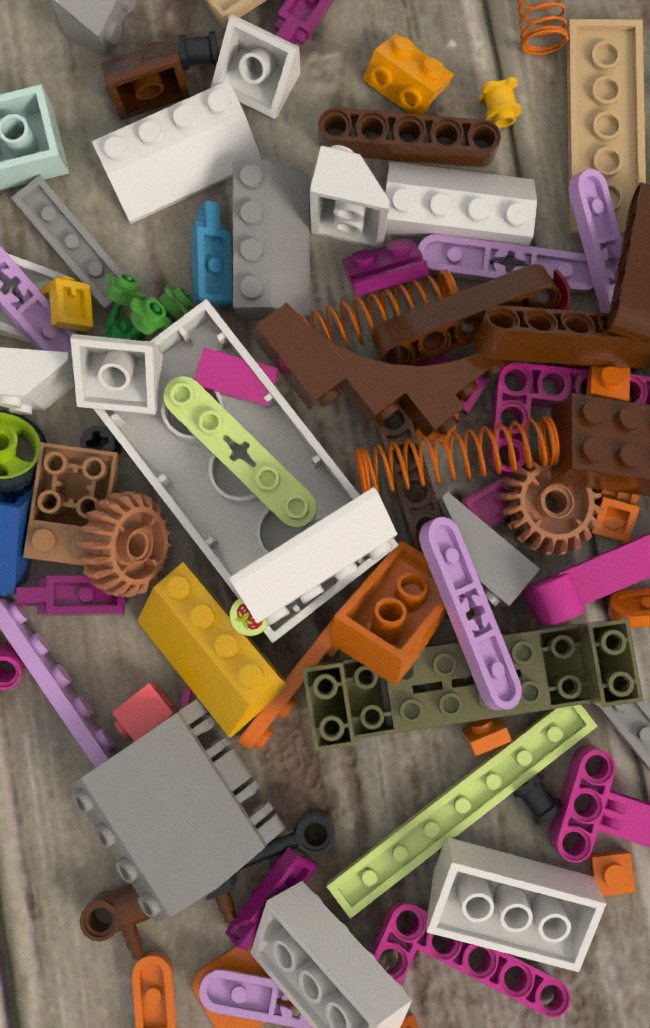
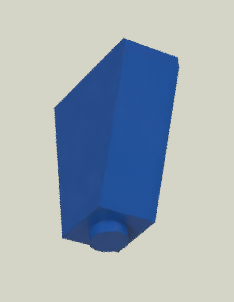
M34 483L28 487L24 486L22 490H17L16 492L11 491V493L4 494L0 492V596L15 595L16 587H22L28 580L31 559L23 558Z

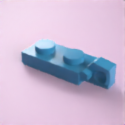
M206 200L203 205L197 208V220L192 222L193 304H200L207 299L212 306L227 308L233 302L231 231H227L226 225L221 224L220 203Z

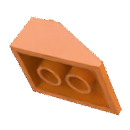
M403 541L398 543L399 545L386 556L336 613L333 619L330 638L332 645L395 686L418 659L447 614L424 554Z

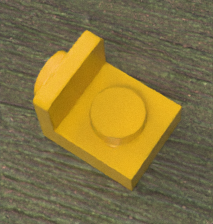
M59 276L40 290L45 298L50 300L52 327L84 332L93 328L90 284L76 282L74 278L69 276Z

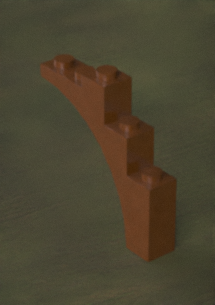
M285 303L256 324L253 333L254 340L275 367L279 368V372L309 410L318 403L323 408L329 405L341 395L340 388L367 424L377 417L383 422L402 407L426 438L434 431L443 435L459 421L455 415L465 407L461 401L479 387L475 381L484 374L490 379L508 365L504 360L488 359L479 353L454 362L428 366L393 365L361 357L332 343L314 330L288 303Z

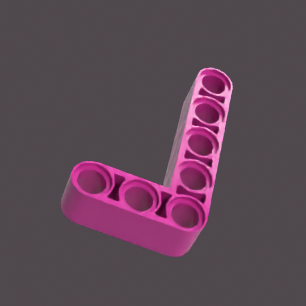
M510 363L503 368L494 381L489 430L494 435V429L497 424L503 425L501 414L504 412L514 414L518 419V423L524 429L526 421L530 418L531 406L554 408L571 393L582 395L580 386L584 383L587 384L588 370L527 363ZM630 374L632 403L650 406V376ZM506 376H514L519 379L521 390H509L505 385L504 378ZM543 380L555 382L558 386V395L546 393L542 386ZM530 422L528 423V428H527V440H528V436H529V425H530ZM499 427L497 448L498 450H508L507 438L503 429ZM517 427L512 430V444L517 466L522 467L525 463L523 437ZM488 437L487 466L495 475L501 477L510 475L514 472L511 466L507 467L502 464L501 474L499 475L496 472L493 445L490 437Z
M650 533L527 585L522 593L535 623L539 625L562 623L586 612L584 605L649 578Z
M406 901L395 902L389 907L369 950L378 963L383 951L386 949L396 950L398 955L396 965L385 971L400 985H402L418 949L547 1017H561L570 1007V992L564 983L510 954L481 947L484 952L482 964L477 968H470L468 956L473 949L480 946L449 938L445 948L435 950L432 946L434 934L426 932L428 912ZM409 910L414 915V924L410 930L400 932L396 926L397 917L401 912ZM517 966L519 979L516 984L507 987L504 982L505 972L510 967ZM547 985H552L554 988V998L549 1004L542 1005L540 999L541 991Z

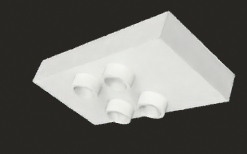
M205 299L149 341L155 342L163 355L156 414L103 409L94 410L239 599L241 597L230 582L229 577L360 495L213 306ZM204 347L243 358L269 391V394L264 397L267 402L270 400L269 408L220 395L219 392H207L312 494L316 501L317 510L315 518L307 526L292 528L284 524L164 404V389L171 380L181 376L195 378ZM229 437L224 439L234 453L230 458L232 461L235 462L240 458L251 467L256 466V463L250 459L247 453V449L250 447L248 444L245 443L240 447ZM394 538L391 539L389 542L393 546L392 549L374 560L371 559L369 554L358 560L355 564L359 569L340 582L333 576L320 584L324 592L303 604L301 599L298 598L287 605L286 608L290 613L268 626L264 633L274 643L389 554L399 544Z

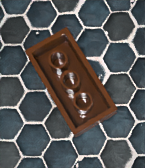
M571 393L551 410V418L555 423L560 445L559 461L557 465L551 466L552 483L650 497V406Z

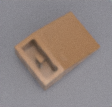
M41 442L23 558L86 566V564L78 560L83 554V548L76 543L84 539V532L79 527L88 525L89 521L86 513L95 510V501L105 499L106 494L117 493L119 453Z

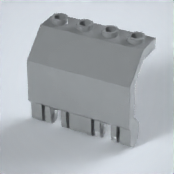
M198 698L126 748L68 785L73 792L71 798L74 805L81 813L87 814L95 827L93 832L97 841L104 848H109L117 861L115 866L119 875L125 882L132 884L140 896L138 897V903L142 911L148 917L154 918L155 921L172 918L216 890L286 828L276 812L261 821L273 810L269 801L256 806L250 814L246 813L240 803L254 795L259 785L253 780L233 793L234 790L250 779L252 774L234 747L212 761L211 758L227 747L230 741L227 736L220 737L213 741L207 749H204L197 736L210 730L216 723V720L210 715L193 728L189 726L208 712Z

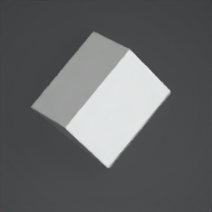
M232 14L229 16L211 88L229 80L239 102L276 119L301 74L299 47Z
M72 334L70 340L77 407L156 414L163 355L155 342Z

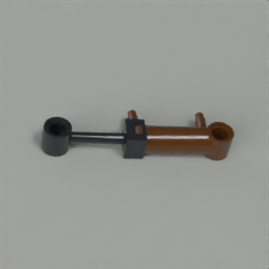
M314 808L307 810L299 818L298 825L293 827L294 832L270 841L260 853L240 870L282 854L288 847L292 849L300 847L305 853L314 856L326 853L331 849L335 841L336 835L333 818L323 809ZM311 823H320L326 828L327 833L322 839L313 840L306 835V827ZM235 874L216 890L205 896L207 900L215 897L220 913L223 914L227 923L235 921L237 917L230 891L234 890L237 881ZM132 884L113 891H103L95 895L82 911L79 921L83 934L90 940L97 942L106 941L116 932L122 931L128 950L131 951L133 959L138 960L144 956L145 952L136 924L151 918L139 906L138 897L140 896ZM104 908L109 911L112 916V922L103 923L99 921L96 917L95 909Z

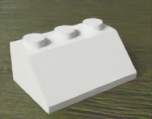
M334 145L331 148L321 146L310 187L311 234L372 248L383 247L390 200L360 154H356L351 149L341 145Z

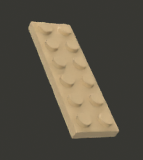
M569 19L566 26L569 34V39L566 43L568 186L569 181L574 175L586 169L599 171L607 182L620 234L623 238L634 192L640 182L646 183L643 19ZM569 197V237H580Z

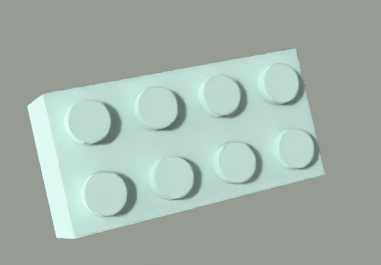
M42 84L0 94V190L28 184L38 175H41L45 180L69 174L54 108Z

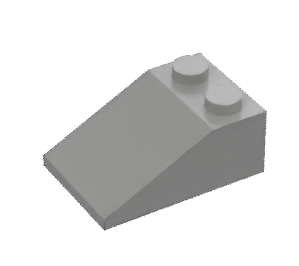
M446 492L438 500L442 517L451 519L459 528L489 605L493 607L510 606L540 569L449 492Z

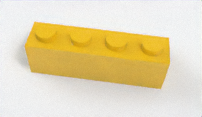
M184 562L153 587L137 622L228 737L231 738L287 689L290 684L250 636L240 634L233 628L230 622V612L201 577Z

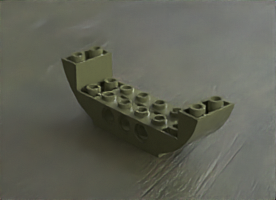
M629 618L501 634L522 687L519 703L514 708L496 711L485 705L459 641L426 645L418 659L396 686L354 658L303 668L314 751L356 745V739L589 703L600 707H609L642 702L644 700Z

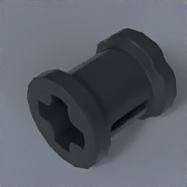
M210 31L208 36L186 38L185 35H178L183 70H189L192 65L212 63L216 67L219 53L215 31Z
M92 426L82 434L80 439L81 448L94 449L95 446L100 445V439L103 438L109 442V444L103 446V451L117 452L119 455L122 452L121 444L106 427Z
M539 772L512 793L515 798L520 797L532 812L531 819L536 825L553 817L563 806V802L558 797L554 798L541 781L542 775Z

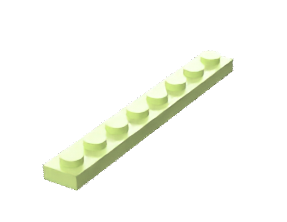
M582 705L550 709L511 739L512 742L498 749L326 883V887L351 919L441 849L446 837L454 839L598 726Z

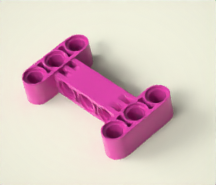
M592 745L579 747L571 758L560 795L563 806L554 815L549 839L554 849L565 860L574 863L582 862L590 856L598 831L650 848V803L610 790L615 775L616 766L614 759L607 752ZM598 755L601 761L599 770L594 774H587L585 769L587 760L591 756ZM580 794H588L590 798L588 807L580 812L575 811L574 801L576 797ZM570 832H578L577 844L573 848L564 849L562 843L565 835Z

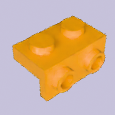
M395 33L374 50L363 80L409 114L426 115L431 102L449 86L454 74L446 69L439 60L429 57L415 47L411 40Z

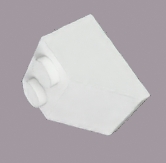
M0 347V406L9 408L10 413L32 415V410L45 411L75 386L72 355L69 352Z

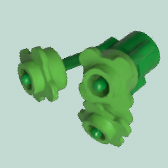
M118 273L117 277L105 275L104 280L109 283L106 295L115 303L110 315L103 323L108 329L103 337L142 341L146 335L155 334L159 328L165 330L171 326V320L168 318L170 314L179 320L193 309L191 307L193 299L190 297V292L184 290L181 286L175 288L168 283L164 289L165 293L159 297L160 303L151 296L144 300L146 294L139 289V281L131 275ZM123 305L129 306L133 310L130 313V317L123 316L122 319L118 318Z

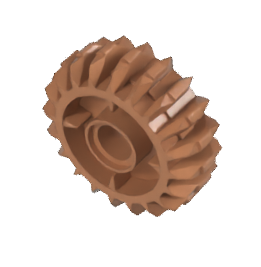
M539 454L535 456L534 460L532 459L531 469L527 468L526 463L522 467L517 466L516 472L511 473L513 479L508 478L503 482L502 486L508 493L500 495L498 500L508 504V508L501 510L499 515L502 517L510 516L511 522L505 526V530L511 531L516 529L518 531L514 542L521 543L528 539L527 550L530 552L540 548L541 555L547 556L552 554L553 551L557 555H563L567 553V549L571 551L577 550L581 546L580 541L585 542L592 537L589 529H595L600 524L593 515L600 514L604 509L594 504V500L600 498L602 493L598 491L593 492L591 488L552 483L551 466L547 464L544 467L541 464ZM546 495L555 501V513L549 511L546 507Z
M133 491L106 494L105 499L95 501V510L86 513L89 521L88 525L79 527L84 532V539L76 543L83 548V554L78 558L79 561L86 564L82 574L91 578V585L101 589V591L108 595L130 597L146 593L148 587L157 585V576L165 574L164 562L171 560L167 555L168 547L174 544L168 541V535L173 530L165 525L168 515L161 512V504L152 501V497Z

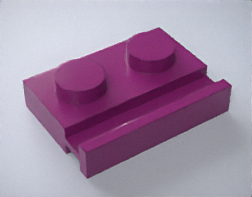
M412 238L396 239L389 242L386 246L373 250H359L353 253L352 256L342 259L344 272L352 289L355 291L356 297L429 275L427 261L423 260L422 253Z

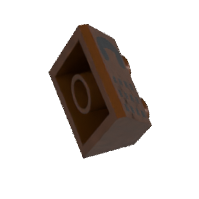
M171 40L152 42L144 49L129 54H116L110 60L101 63L107 87L121 120L190 98L181 62Z

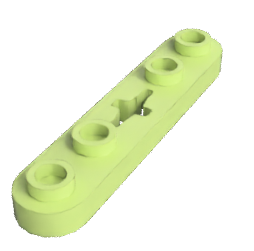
M181 376L174 378L167 384L164 389L163 399L169 411L284 524L292 528H302L313 521L316 516L317 506L312 494L197 381L190 377ZM229 437L240 447L245 443L248 444L250 447L247 449V453L250 459L256 463V466L251 467L240 458L235 462L232 461L230 458L234 453L224 439Z

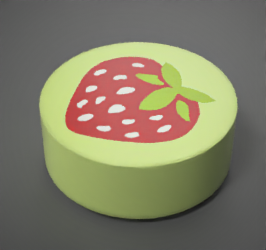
M241 598L232 605L230 622L233 628L240 634L255 636L262 633L268 627L265 620L257 624Z

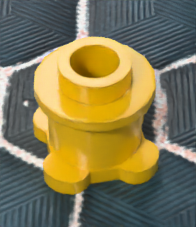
M509 77L501 81H488L482 85L483 93L478 96L480 104H486L488 111L485 115L486 120L492 121L498 128L514 124L517 120L516 118L522 113V107L519 103H516L514 88L518 86L516 77Z

